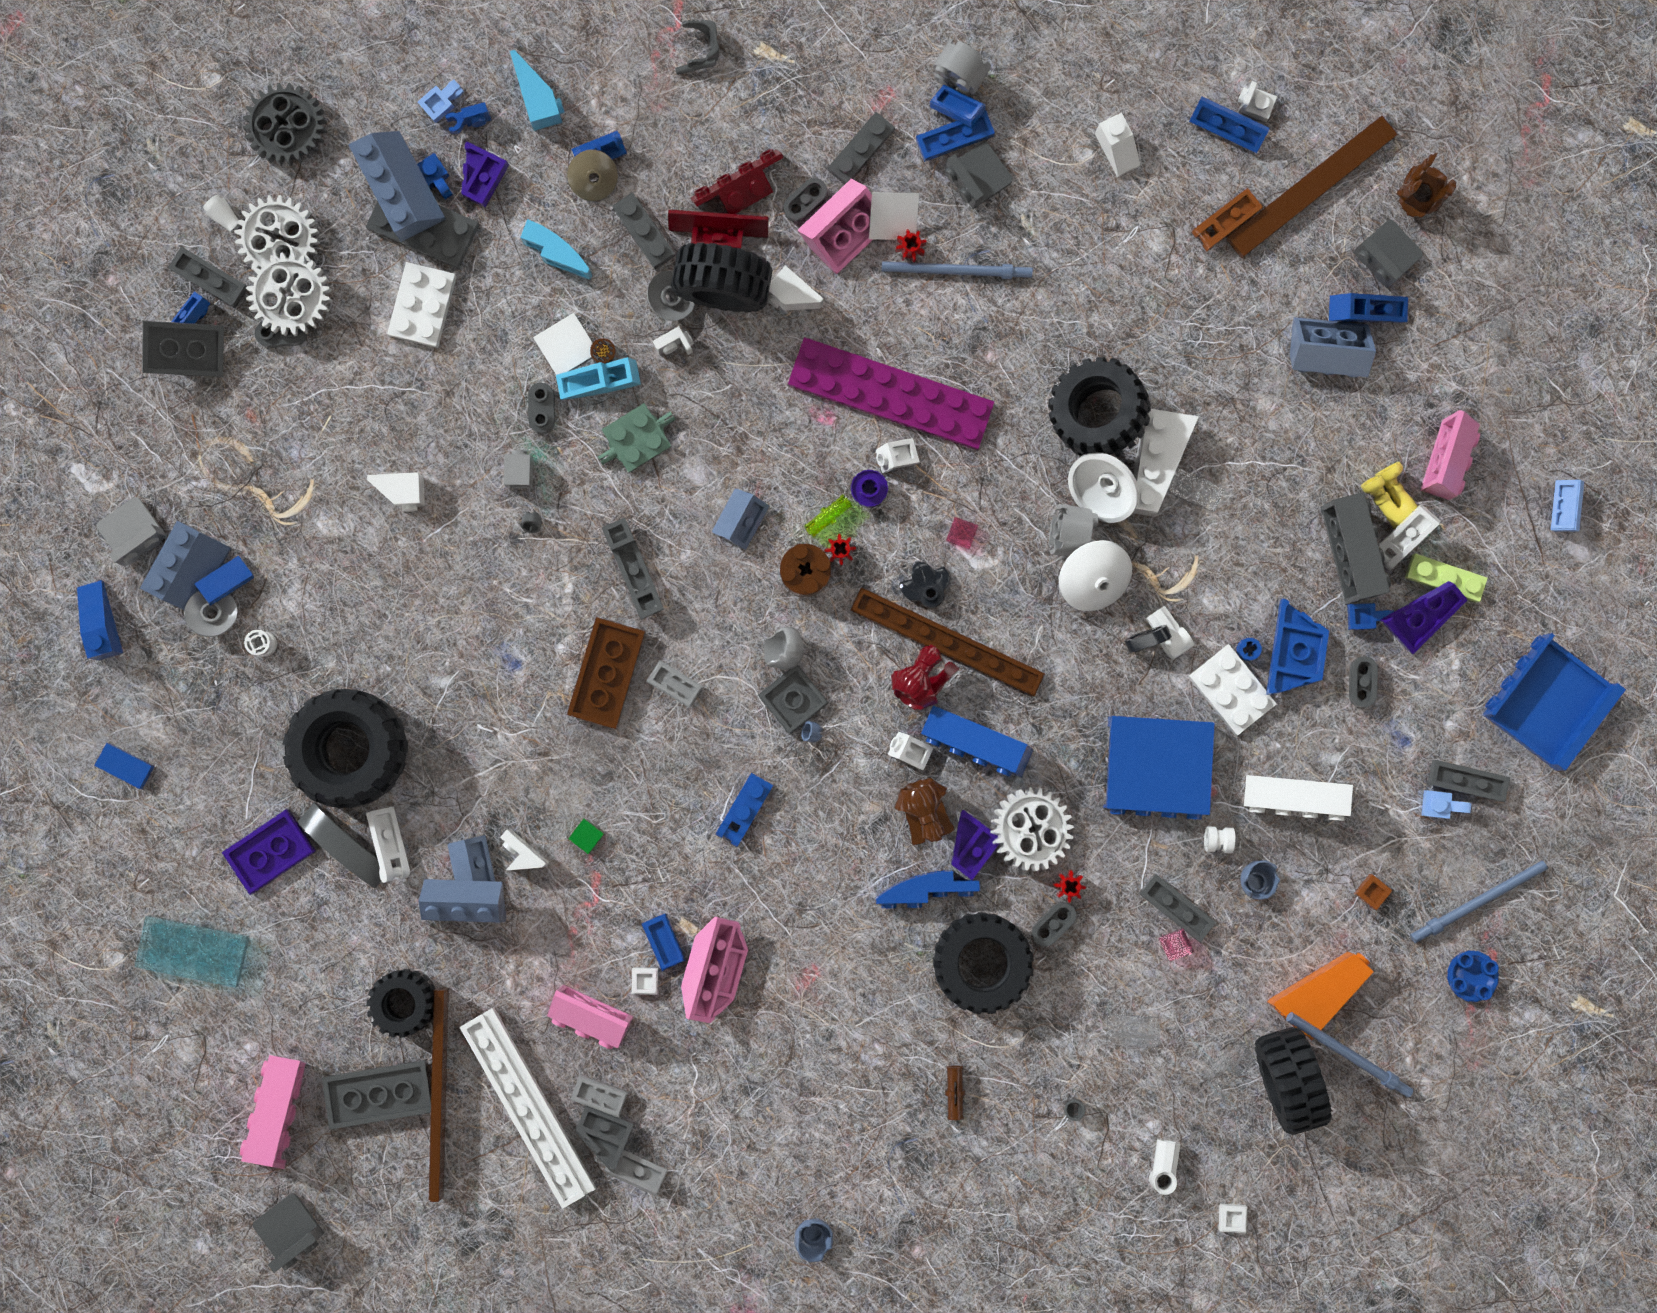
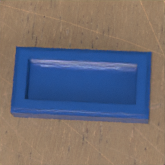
M943 85L930 101V108L971 128L986 110L984 103L946 85Z
M237 556L196 582L195 586L211 606L252 580L254 576L242 559Z
M106 743L94 765L138 789H143L155 767L111 743Z
M666 913L642 923L662 971L686 961Z

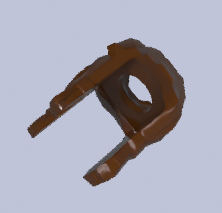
M1438 153L1430 154L1420 165L1413 166L1405 177L1403 185L1397 191L1399 196L1398 202L1401 204L1402 209L1407 212L1408 216L1422 218L1426 214L1438 211L1456 189V181L1452 179L1447 184V176L1435 167H1430ZM1421 183L1431 188V199L1427 202H1420L1414 198V194Z
M931 778L918 780L901 788L894 805L896 810L906 814V819L910 826L912 845L922 844L925 842V839L930 842H937L942 840L943 835L954 831V826L950 822L944 804L941 801L946 794L947 787Z

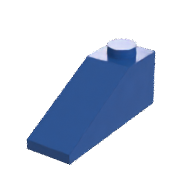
M1358 293L1330 295L1329 321L1405 323L1408 321V297Z
M100 580L77 587L80 634L87 659L99 661L123 654L104 581Z

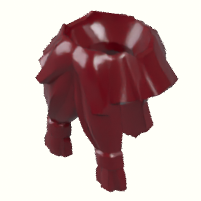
M930 644L920 650L913 666L893 671V674H891L892 690H894L895 697L899 698L905 705L910 706L913 710H923L938 704L936 696L946 682L960 668L954 663L948 662L937 676L929 678L928 675L932 668L942 661L939 649Z

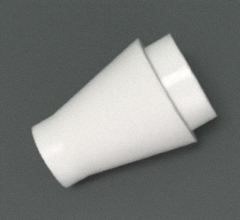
M215 195L203 206L206 215L226 228L230 233H233L241 226L237 223L238 218L225 198Z

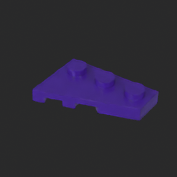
M1448 581L1382 618L1381 621L1404 648L1411 654H1414L1467 601V598L1454 583Z

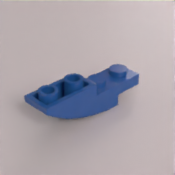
M952 870L923 873L887 888L876 896V904H881V908L886 909L897 908V903H907V908H922V903H928V892H932V897H948V892H958L960 897L974 896L973 892L980 891L979 880H954Z

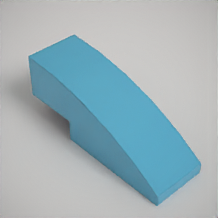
M527 219L520 237L524 245L542 251L540 256L544 263L591 280L592 273L589 267L567 242L544 226Z
M629 357L606 364L599 362L556 375L561 400L593 396L641 385L637 362Z

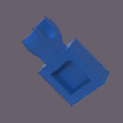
M485 102L462 108L461 112L448 113L445 115L447 122L457 121L454 127L448 128L452 135L459 134L466 124L468 127H481L486 122L492 121Z
M435 153L417 164L430 189L436 186L445 200L453 195L444 181L450 175Z
M1375 603L1348 604V630L1376 629V622H1382L1381 619L1393 613L1394 610L1376 611Z

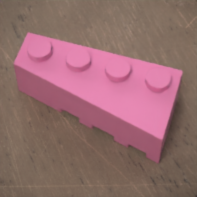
M269 1055L268 1061H264L261 1070L263 1081L261 1087L256 1089L254 1102L256 1103L255 1111L250 1114L247 1122V1129H249L247 1140H243L240 1148L242 1162L285 1169L286 1160L281 1159L282 1152L290 1144L291 1137L287 1128L295 1119L296 1106L292 1103L293 1099L297 1100L299 1097L306 1063Z

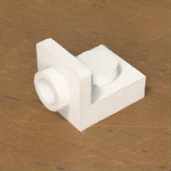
M1252 81L1248 88L1243 87L1238 102L1242 104L1238 112L1267 122L1277 96L1256 89L1257 83Z
M679 326L652 341L659 355L662 353L667 355L674 352L680 343L688 355L693 353L691 345L694 344L689 333L687 331L682 332Z
M913 438L888 442L876 450L877 463L881 467L882 473H888L896 468L916 465L920 462Z
M898 732L890 743L888 755L920 770H924L934 747L910 735Z

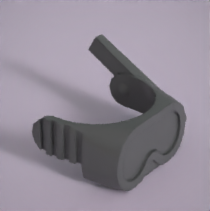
M711 20L683 21L682 26L684 28H695L706 35L710 42V52L706 55V58L692 59L687 61V65L676 67V74L679 75L715 66L719 58L715 22Z

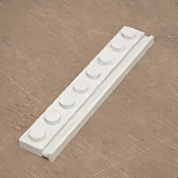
M491 1008L462 1025L460 1029L562 1209L584 1197L589 1192L594 1191L596 1186L495 1008Z

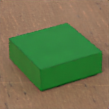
M583 818L568 839L584 852L590 854L605 833Z

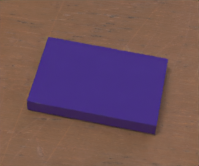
M285 809L223 851L222 854L248 894L253 895L315 853L316 850L290 810Z

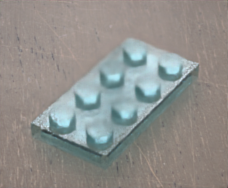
M148 915L145 917L134 967L236 988L239 987L250 936Z

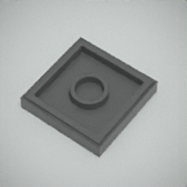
M799 665L789 669L757 695L789 735L829 704Z

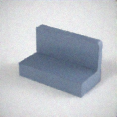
M734 489L712 533L746 550L769 505L753 494Z
M485 835L448 844L455 880L495 881Z

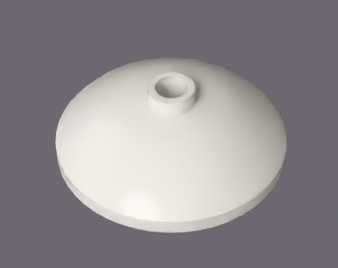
M1096 452L1081 456L1071 466L1068 475V485L1070 493L1079 507L1091 509L1092 513L1098 514L1099 521L1107 523L1123 521L1134 512L1139 502L1138 484L1132 472L1120 460L1111 455Z
M1093 541L1079 547L1067 558L1060 571L1059 589L1063 598L1072 607L1082 611L1100 610L1111 605L1122 596L1130 583L1132 576L1130 557L1121 546L1110 541Z

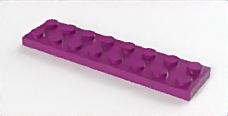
M806 337L803 338L788 381L789 387L975 450L979 449L995 402Z

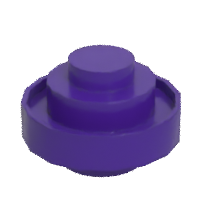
M863 470L854 477L851 484V495L860 506L866 508L876 507L885 500L888 484L881 473L874 470Z

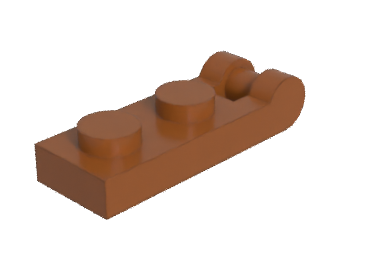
M1247 188L1198 225L1191 233L1195 238L1198 237L1202 241V247L1208 252L1221 240L1261 211L1263 206ZM1210 227L1217 233L1213 237L1206 231Z

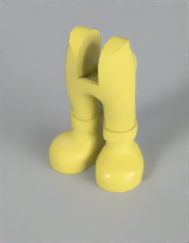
M1400 461L1379 471L1374 477L1361 485L1365 493L1375 497L1373 499L1375 504L1379 506L1393 529L1399 526L1418 507L1412 497L1403 489L1404 487L1401 482L1398 483L1397 477L1403 471V465Z

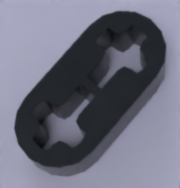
M1161 625L1132 635L1125 639L1124 642L1129 653L1165 642L1172 636L1168 626Z

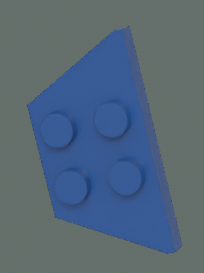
M1281 599L1279 603L1266 695H1273L1317 683L1323 679L1329 630L1321 624L1315 623L1306 613L1299 612L1289 604L1290 602L1287 599Z

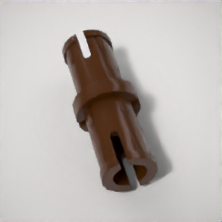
M947 1066V1089L945 1090V1096H948L947 1119L963 1120V1096L966 1095V1090L963 1089V1066ZM954 1082H956V1104H955Z

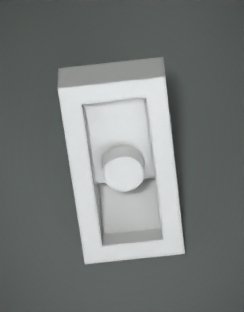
M507 829L500 837L505 841L503 846L512 854L517 852L519 854L506 870L542 868L548 865L549 862L512 829Z

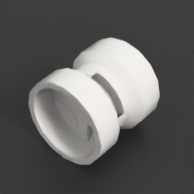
M253 630L245 637V648L252 655L267 657L272 655L277 648V640L269 632Z
M1207 826L1204 835L1205 851L1215 852L1221 849L1224 853H1233L1235 847L1234 828L1225 827L1223 830H1219L1216 827Z

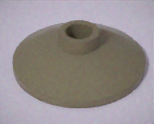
M585 150L571 160L567 170V179L572 191L577 196L588 201H598L612 193L617 184L618 173L615 163L607 154L599 150ZM591 173L598 174L596 181L589 180Z

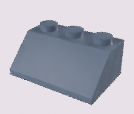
M1293 318L1290 360L1293 370L1303 373L1309 371L1320 372L1326 375L1340 374L1353 378L1369 376L1376 354L1369 325Z
M176 521L140 589L185 610L187 601L199 591L195 583L220 568L228 556L231 547L185 523Z
M424 879L418 901L421 920L506 922L503 882Z

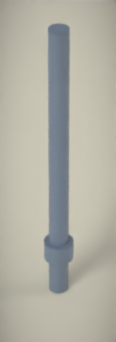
M882 261V272L1001 276V279L1011 280L1012 277L1032 278L1033 268L1013 267V264L983 266Z
M1540 861L1444 916L1426 922V926L1410 934L1412 941L1417 943L1430 935L1435 936L1444 931V927L1546 871L1548 869L1546 863Z
M1293 1012L1287 1015L1286 1021L1381 1080V1084L1388 1089H1395L1406 1097H1410L1413 1094V1089L1401 1082L1399 1077L1391 1071H1384Z

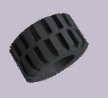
M410 969L396 970L383 976L373 984L374 988L370 989L368 993L370 999L366 1001V1006H370V1011L367 1012L368 1017H373L374 1021L371 1023L374 1027L377 1025L380 1027L379 1032L382 1034L387 1032L389 1037L399 1036L402 1038L412 1035L427 1026V1023L433 1018V990L435 989L433 984L430 985L427 982L429 980L427 976H420L421 972L416 970L413 972ZM397 988L409 991L414 997L415 1010L408 1018L396 1015L390 1007V995Z

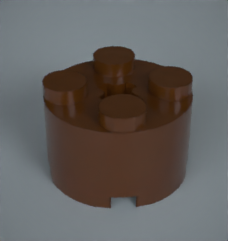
M797 544L789 549L780 563V575L785 588L793 595L802 598L812 597L821 593L827 587L831 577V564L826 553L812 544ZM806 565L810 566L812 574L801 576L799 568H805Z

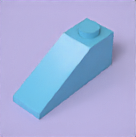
M515 50L510 51L533 130L563 123L560 114L565 112L561 98L556 99L553 90Z

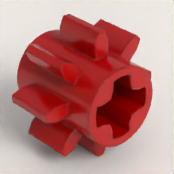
M907 229L904 237L898 235L897 241L902 245L896 246L895 251L902 252V261L909 258L914 263L918 254L924 256L925 251L920 247L925 246L927 241L920 239V231H917L915 234L910 233L909 229ZM915 243V247L907 249V245Z
M838 534L837 540L828 539L831 548H827L824 551L827 554L831 553L830 563L837 560L840 566H843V560L853 561L849 553L856 551V547H850L851 537L844 540L841 539V534ZM836 545H837L838 547H841L842 545L846 546V547H845V553H846V554L844 555V554L840 553L839 555H836V554H835V552H836L835 546H836Z
M1072 870L1068 871V876L1059 873V883L1053 884V886L1058 887L1060 890L1056 896L1062 897L1065 894L1068 903L1071 902L1073 896L1081 899L1079 892L1081 889H1086V886L1081 885L1079 882L1083 876L1078 875L1074 878ZM1067 880L1075 882L1073 884V892L1064 890L1067 887L1065 884Z

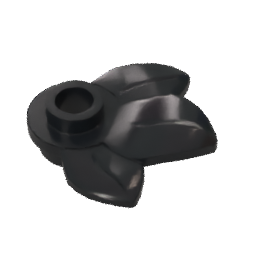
M917 561L912 568V579L900 582V590L910 601H920L925 607L935 608L944 600V590L950 582L949 573L945 567H940L934 571L927 563ZM934 591L936 595L933 598H929L927 593Z

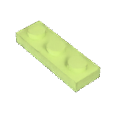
M1416 553L1412 554L1405 575V579L1432 588H1437L1450 581L1457 586L1467 600L1476 603L1480 602L1488 579L1487 577Z

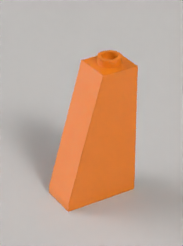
M1346 952L1271 997L1267 1002L1285 1019L1290 1012H1293L1322 1030L1374 971L1368 967L1370 962L1362 954L1357 953L1355 955L1354 953ZM1304 1032L1307 1039L1311 1041L1314 1039L1313 1037Z

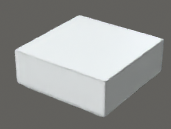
M633 967L632 994L657 995L659 968Z
M1220 1203L1218 1230L1220 1232L1246 1233L1247 1206Z

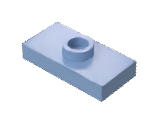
M1556 480L1551 522L1552 531L1579 532L1584 481Z

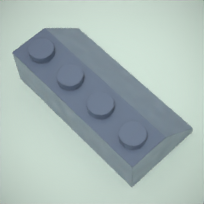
M400 131L370 133L348 144L400 242L446 220Z

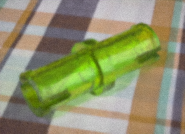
M842 494L827 508H821L820 513L803 527L812 538H815L828 525L835 524L836 519L853 506L848 498Z

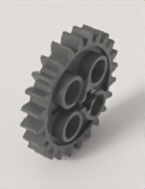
M278 83L277 90H273L269 85L267 94L261 90L258 91L261 97L259 100L251 98L255 105L254 107L246 106V109L251 114L243 116V119L249 123L244 125L243 129L246 133H249L245 138L248 142H252L250 147L254 151L258 150L257 154L261 158L266 156L269 163L276 159L279 166H282L284 160H286L292 166L293 159L295 158L300 164L302 163V155L311 158L309 150L319 151L315 143L324 142L319 134L327 133V130L321 126L327 123V120L324 116H321L325 112L321 106H318L320 103L316 97L312 98L310 91L304 92L299 85L294 90L291 83H288L286 89H284ZM282 104H288L285 110L278 111ZM301 119H307L306 124L298 126ZM272 123L268 130H263L264 125ZM286 138H292L288 145L282 146Z

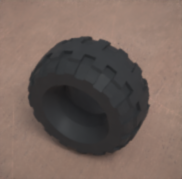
M353 689L330 690L312 697L303 704L304 706L297 713H294L289 721L291 723L289 729L284 734L285 756H283L285 768H288L291 775L290 779L294 785L311 800L336 808H353L367 805L389 792L396 784L395 782L400 774L403 773L406 765V753L408 752V740H406L404 725L393 711L394 709L375 695ZM345 724L360 727L367 735L370 747L365 764L359 770L351 773L337 771L330 764L326 752L327 742L332 732Z

